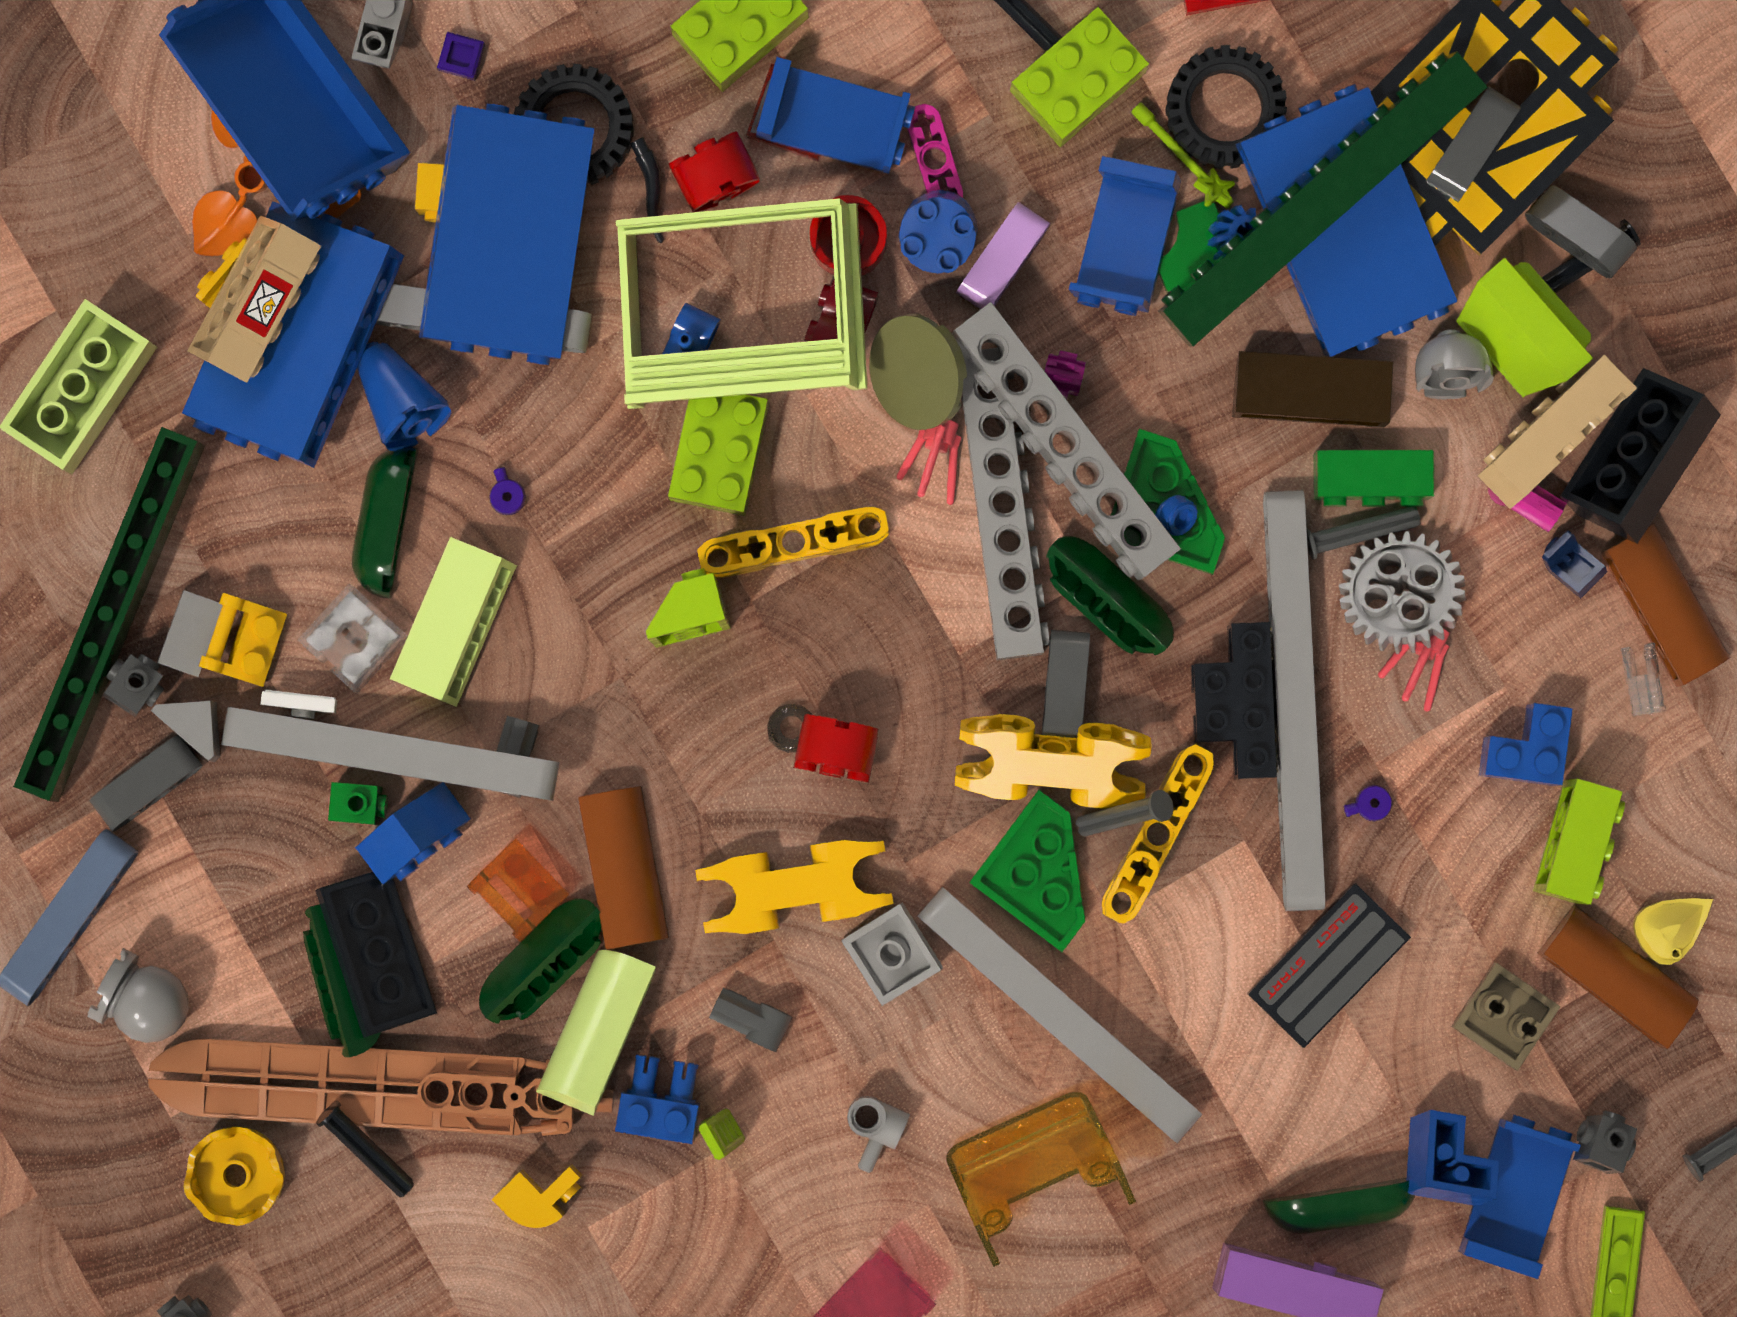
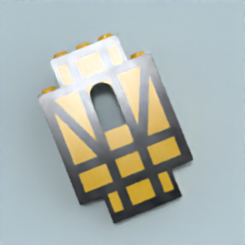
M1460 0L1371 91L1377 108L1382 104L1389 108L1399 99L1396 92L1412 78L1417 82L1429 73L1425 66L1442 52L1448 56L1458 51L1485 84L1507 63L1516 59L1531 62L1538 71L1539 83L1537 88L1520 105L1522 108L1459 202L1426 182V180L1471 114L1466 107L1401 163L1435 246L1453 230L1480 256L1614 121L1609 116L1613 111L1611 107L1598 95L1592 99L1587 93L1618 63L1620 59L1615 55L1618 48L1603 34L1597 38L1587 28L1591 24L1589 19L1576 7L1570 11L1560 0H1515L1504 12L1499 8L1502 4L1501 0Z

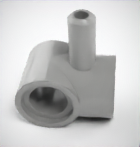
M861 1096L851 1103L847 1115L850 1128L857 1135L869 1138L858 1164L859 1169L868 1173L872 1172L884 1145L895 1150L908 1122L909 1113L886 1104L873 1096ZM865 1105L874 1107L878 1112L877 1122L870 1127L860 1125L855 1117L857 1110Z

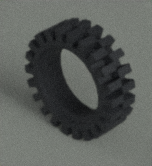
M1221 45L1220 49L1216 50L1213 47L1204 50V53L1200 55L1198 53L1195 54L1188 63L1183 64L1172 81L1165 108L1166 116H1168L1167 126L1169 132H1173L1174 140L1185 149L1190 157H1196L1199 159L1198 163L1204 166L1209 163L1213 164L1214 168L1222 169L1223 166H1230V169L1239 168L1243 162L1235 144L1266 131L1264 123L1282 115L1286 116L1287 107H1285V101L1287 97L1286 91L1282 90L1281 87L1282 80L1279 75L1276 76L1272 71L1274 67L1268 61L1265 64L1260 60L1261 55L1255 51L1252 55L1245 52L1246 48L1238 46L1236 50L1230 49V45ZM1221 73L1234 74L1248 81L1257 91L1261 102L1260 121L1257 127L1247 136L1234 141H1219L1207 136L1195 124L1190 105L1192 94L1195 88L1210 76Z
M565 64L556 66L557 70L549 72L547 69L541 72L542 77L538 80L533 78L528 83L529 88L527 91H522L519 96L520 102L518 106H515L514 115L524 116L525 110L542 112L551 100L564 93L580 92L596 98L608 113L609 131L601 148L590 156L587 183L590 182L591 185L599 183L598 179L604 176L606 178L613 174L612 170L616 166L620 167L623 164L625 154H629L631 138L634 137L632 112L623 90L606 73L602 75L598 72V69L591 66L589 69H586L581 64H573V67L568 68L565 67Z

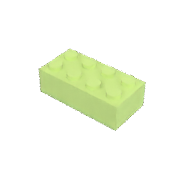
M84 299L1 423L0 429L57 467L73 474L157 349V346Z

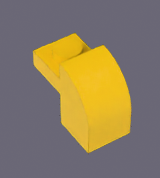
M572 1164L544 1191L522 1169L491 1200L511 1220L529 1228L546 1227L556 1223L566 1214L555 1202L560 1199L565 1204L581 1188L577 1181L582 1177V1174Z

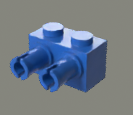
M636 1054L631 1089L628 1088L627 1091L624 1090L621 1093L615 1132L693 1144L700 1103L692 1098L699 1065L689 1063L686 1078L684 1079L685 1062L674 1061L670 1094L662 1097L657 1096L658 1094L654 1092L658 1065L661 1058L650 1056L648 1069L645 1072L647 1055Z

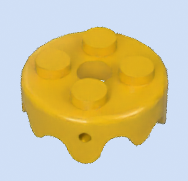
M234 1126L222 1128L207 1135L190 1152L184 1180V1192L187 1198L208 1220L236 1226L245 1225L263 1216L279 1199L285 1177L283 1160L276 1146L262 1133L247 1127ZM232 1164L241 1165L246 1171V1180L241 1186H233L226 1179V1170Z

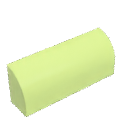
M450 537L390 679L457 707L517 565L497 555Z
M597 951L537 1088V1093L594 1116L654 977L656 966L616 951Z

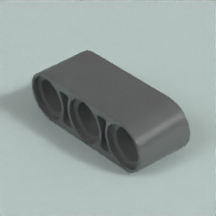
M1489 86L1426 182L1459 202L1522 107Z
M1554 185L1549 186L1525 213L1526 220L1539 233L1600 275L1609 279L1618 272L1637 250L1636 244L1625 232Z
M1051 629L1042 735L1077 738L1078 728L1083 724L1090 633Z
M177 735L105 786L89 801L110 830L114 832L125 826L198 772L203 765L185 740Z

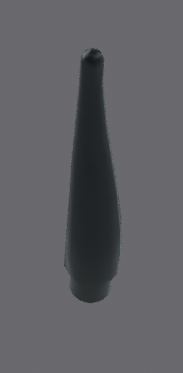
M641 137L631 142L630 145L645 179L647 216H658V205L662 188L661 171L653 151L649 149L644 137ZM653 233L657 242L663 243L664 237L662 233Z

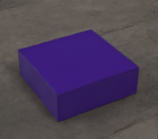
M447 32L437 65L438 71L475 81L485 43Z

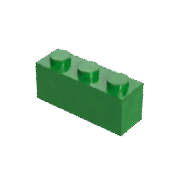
M1317 450L1313 454L1314 500H1323L1324 507L1347 506V500H1362L1363 507L1385 506V500H1400V506L1402 507L1424 506V500L1434 497V451Z

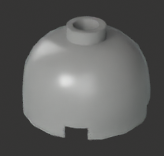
M1458 330L1440 332L1437 337L1431 339L1420 349L1415 363L1416 389L1418 392L1424 389V394L1428 398L1442 400L1466 397V389L1477 386L1479 393L1488 388L1494 379L1492 362L1485 347L1478 339L1467 334H1461Z

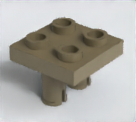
M1494 962L1451 1027L1518 1071L1561 1006Z

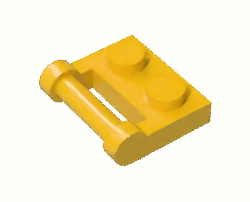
M222 593L219 601L222 608L206 656H201L198 666L263 687L287 614ZM239 610L244 613L228 662L224 663L221 662V658L236 612Z

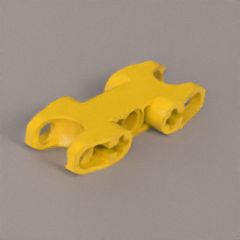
M863 507L831 513L821 518L763 530H749L713 538L703 543L697 549L700 567L701 569L704 568L706 574L713 573L716 578H724L810 558L837 555L874 547L882 543L889 536V527L884 510L876 507ZM863 519H874L880 524V530L872 536H866L860 532L858 526ZM834 527L835 532L839 533L837 541L829 542L828 537H824L827 533V528ZM798 533L804 537L805 544L799 552L791 553L784 549L783 540L787 534ZM753 543H758L760 548H763L758 558H753L752 554L748 553ZM722 549L728 553V560L724 566L713 567L708 564V557L713 551Z
M997 714L961 720L959 739L967 744L984 748L991 754L984 761L969 762L956 766L955 786L994 799L1018 800L1027 796L1029 785L1071 789L1070 798L1074 803L1080 806L1103 809L1145 799L1144 782L1119 774L1114 769L1121 762L1142 760L1150 757L1152 748L1151 737L1114 724L1086 723L1079 726L1077 738L1034 734V722L1029 718L1017 715Z
M1194 744L1182 750L1176 756L1158 790H1163L1168 795L1176 792L1179 793V799L1182 801V804L1173 807V814L1167 821L1160 822L1152 819L1142 822L1103 895L1101 903L1103 915L1124 924L1138 914L1185 820L1194 808L1212 773L1214 765L1213 753ZM1188 755L1198 757L1202 763V769L1198 776H1191L1184 769V761ZM1154 823L1162 824L1167 830V839L1160 846L1153 845L1147 838V830ZM1142 861L1144 862L1143 867L1146 869V873L1136 876L1134 875L1135 870L1132 868V865L1135 862ZM1119 892L1126 893L1131 899L1130 908L1123 914H1117L1113 910L1111 903L1114 895Z
M841 840L810 845L813 865L774 871L770 870L768 852L732 857L716 865L695 870L697 881L722 880L731 885L736 894L735 907L729 915L710 920L709 922H703L705 933L730 932L749 934L780 929L777 909L819 903L822 922L857 917L870 910L894 904L892 893H864L856 887L853 880V870L859 860L870 855L879 854L880 852H886L884 841L857 842Z

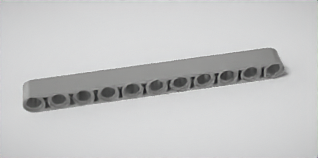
M1303 490L1264 492L1263 513L1271 635L1283 903L1285 912L1324 910L1325 879L1305 496Z

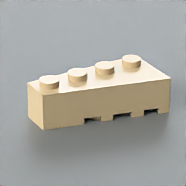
M1603 355L1578 378L1574 375L1568 381L1560 383L1555 388L1560 395L1554 401L1549 397L1544 399L1531 412L1536 418L1530 424L1523 420L1508 435L1512 442L1506 448L1499 444L1483 459L1488 466L1478 477L1511 509L1561 463L1560 459H1564L1586 438L1585 435H1588L1614 411L1613 408L1629 397L1637 387L1606 355Z

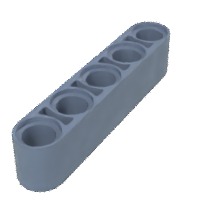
M108 829L103 830L1 972L0 987L26 1006H30L35 1001L129 869L138 854V850Z

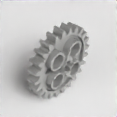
M1409 531L1405 532L1402 541H1397L1393 532L1389 533L1388 543L1383 544L1379 538L1375 537V549L1373 550L1362 545L1360 548L1363 558L1360 559L1353 556L1349 558L1354 570L1343 569V578L1347 583L1339 584L1340 594L1345 596L1339 599L1341 609L1347 610L1344 613L1346 623L1355 622L1352 626L1354 634L1359 635L1365 632L1364 639L1367 645L1377 638L1380 651H1384L1389 643L1394 644L1396 654L1400 653L1403 644H1408L1411 652L1416 653V642L1420 641L1427 648H1431L1430 637L1432 635L1444 640L1445 636L1442 627L1445 626L1451 629L1456 627L1455 620L1451 615L1462 616V606L1457 602L1466 601L1465 591L1460 589L1465 586V579L1463 575H1457L1461 571L1459 562L1450 563L1452 560L1451 551L1448 549L1439 554L1440 543L1438 540L1426 546L1425 534H1421L1416 542L1411 541ZM1395 565L1400 567L1399 571L1395 574L1388 575L1382 573V570L1387 566ZM1426 576L1437 579L1435 583L1429 586H1422L1418 583L1420 579ZM1372 581H1375V582H1378V583H1379V584L1370 585V583H1371ZM1375 599L1387 601L1382 608L1373 609L1368 606ZM1435 600V602H1434L1433 604H1430V603H1427V602H1426V601ZM1413 610H1419L1424 613L1422 617L1416 620L1405 618V615Z

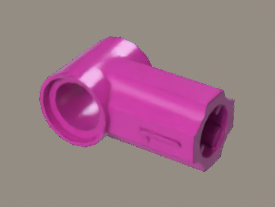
M1537 485L1526 497L1514 505L1511 510L1544 531L1549 532L1563 513L1567 503ZM1488 487L1491 499L1496 504L1506 506Z

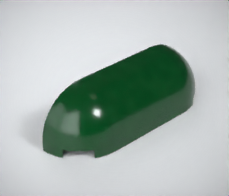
M406 447L396 451H384L372 462L366 476L352 551V568L358 582L368 592L383 598L391 599L418 454V448Z
M1072 536L1060 537L1050 546L1046 558H1049V567L1052 573L1050 581L1052 585L1116 645L1130 654L1137 651L1140 653H1154V655L1164 652L1170 646L1174 638V630L1167 613L1100 550L1089 542Z
M574 899L558 906L489 974L479 996V1007L486 1019L496 1024H500V1021L511 1020L517 1017L520 1020L526 1019L595 953L601 943V940L598 938L601 931L599 915L601 912L592 902L586 899Z
M320 904L310 906L305 911V915L310 918V930L303 931V938L326 1027L331 1040L339 1038L344 1047L342 1050L344 1057L357 1056L369 1050L376 1043L380 1033L363 1038Z
M1406 1178L1266 1199L1263 1200V1204L1270 1218L1279 1227L1292 1233L1308 1234L1395 1219L1410 1207L1415 1195L1408 1193L1409 1181Z

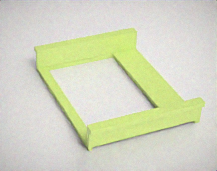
M839 198L616 220V226L618 227L626 386L624 400L628 409L644 408V403L845 386L851 390L867 389L858 204H847ZM831 216L838 339L642 356L636 235Z

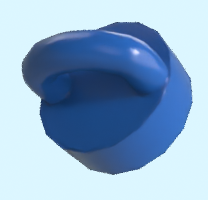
M1175 495L1160 504L1155 516L1167 532L1171 535L1179 536L1185 534L1195 524L1198 510L1197 506L1185 496Z

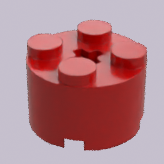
M737 131L720 138L717 142L715 138L708 139L694 147L696 154L692 157L687 154L668 164L693 213L704 212L719 206L718 202L729 197L733 199L760 182L758 171Z
M855 195L837 196L833 199L840 198L847 204H858L861 276L872 272L884 256L887 245L886 223L878 209L867 199ZM831 216L813 218L810 225V244L813 256L822 269L834 276Z
M805 714L801 725L793 768L816 772V768L819 766L818 774L841 778L844 777L845 772H848L847 779L869 783L879 729L859 723H848L834 718Z

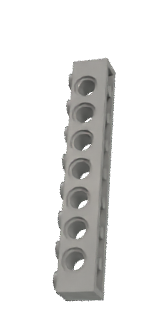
M991 302L952 332L961 348L964 360H968L977 371L974 377L978 384L987 393L992 390L1001 402L998 408L1009 423L1016 422L1025 434L1021 437L1025 445L1033 454L1039 452L1048 463L1045 469L1057 485L1062 483L1072 494L1069 497L1072 506L1080 515L1084 516L1087 514L1095 524V527L1092 528L1094 534L1104 546H1112L1119 556L1116 559L1117 564L1128 577L1134 575L1137 580L1146 577L1181 549ZM982 344H995L1000 351L999 360L989 361L984 358L981 352ZM1014 373L1022 378L1024 386L1021 392H1013L1007 388L1005 384L1007 374ZM1039 404L1045 408L1047 412L1046 422L1037 423L1031 419L1029 415L1030 405ZM1055 435H1064L1068 438L1071 444L1069 453L1061 454L1054 449L1053 438ZM1085 465L1092 469L1094 481L1091 485H1085L1078 480L1076 475L1078 466ZM1103 496H1110L1117 502L1118 510L1114 516L1107 515L1102 511L1100 501ZM1126 527H1134L1140 532L1141 543L1139 546H1131L1125 541L1124 531Z
M998 347L981 350L984 358L989 361H997L1000 358ZM967 360L965 361L967 378L963 379L962 403L996 660L1042 655L1044 653L1043 646L1050 645L1047 622L1040 623L1038 608L1045 607L1042 584L1035 585L1033 569H1040L1037 546L1030 547L1028 531H1034L1035 529L1032 508L1024 507L1023 493H1029L1027 470L1019 469L1018 455H1024L1022 432H1014V424L1009 423L998 408L1001 402L997 397L985 399L980 396L977 389L979 384L974 377L977 371ZM1014 373L1007 374L1005 377V384L1008 389V379H1014ZM987 419H999L1004 424V433L999 437L986 435L982 425ZM994 456H1002L1009 462L1010 469L1004 475H994L988 469V461ZM999 494H1008L1013 498L1015 507L1009 513H999L993 507V499ZM1003 532H1013L1018 536L1020 541L1018 549L1006 552L999 547L998 537ZM1008 570H1018L1023 574L1025 583L1022 588L1010 590L1004 585L1003 575ZM1017 607L1025 609L1030 616L1029 624L1020 629L1013 627L1008 621L1009 611Z

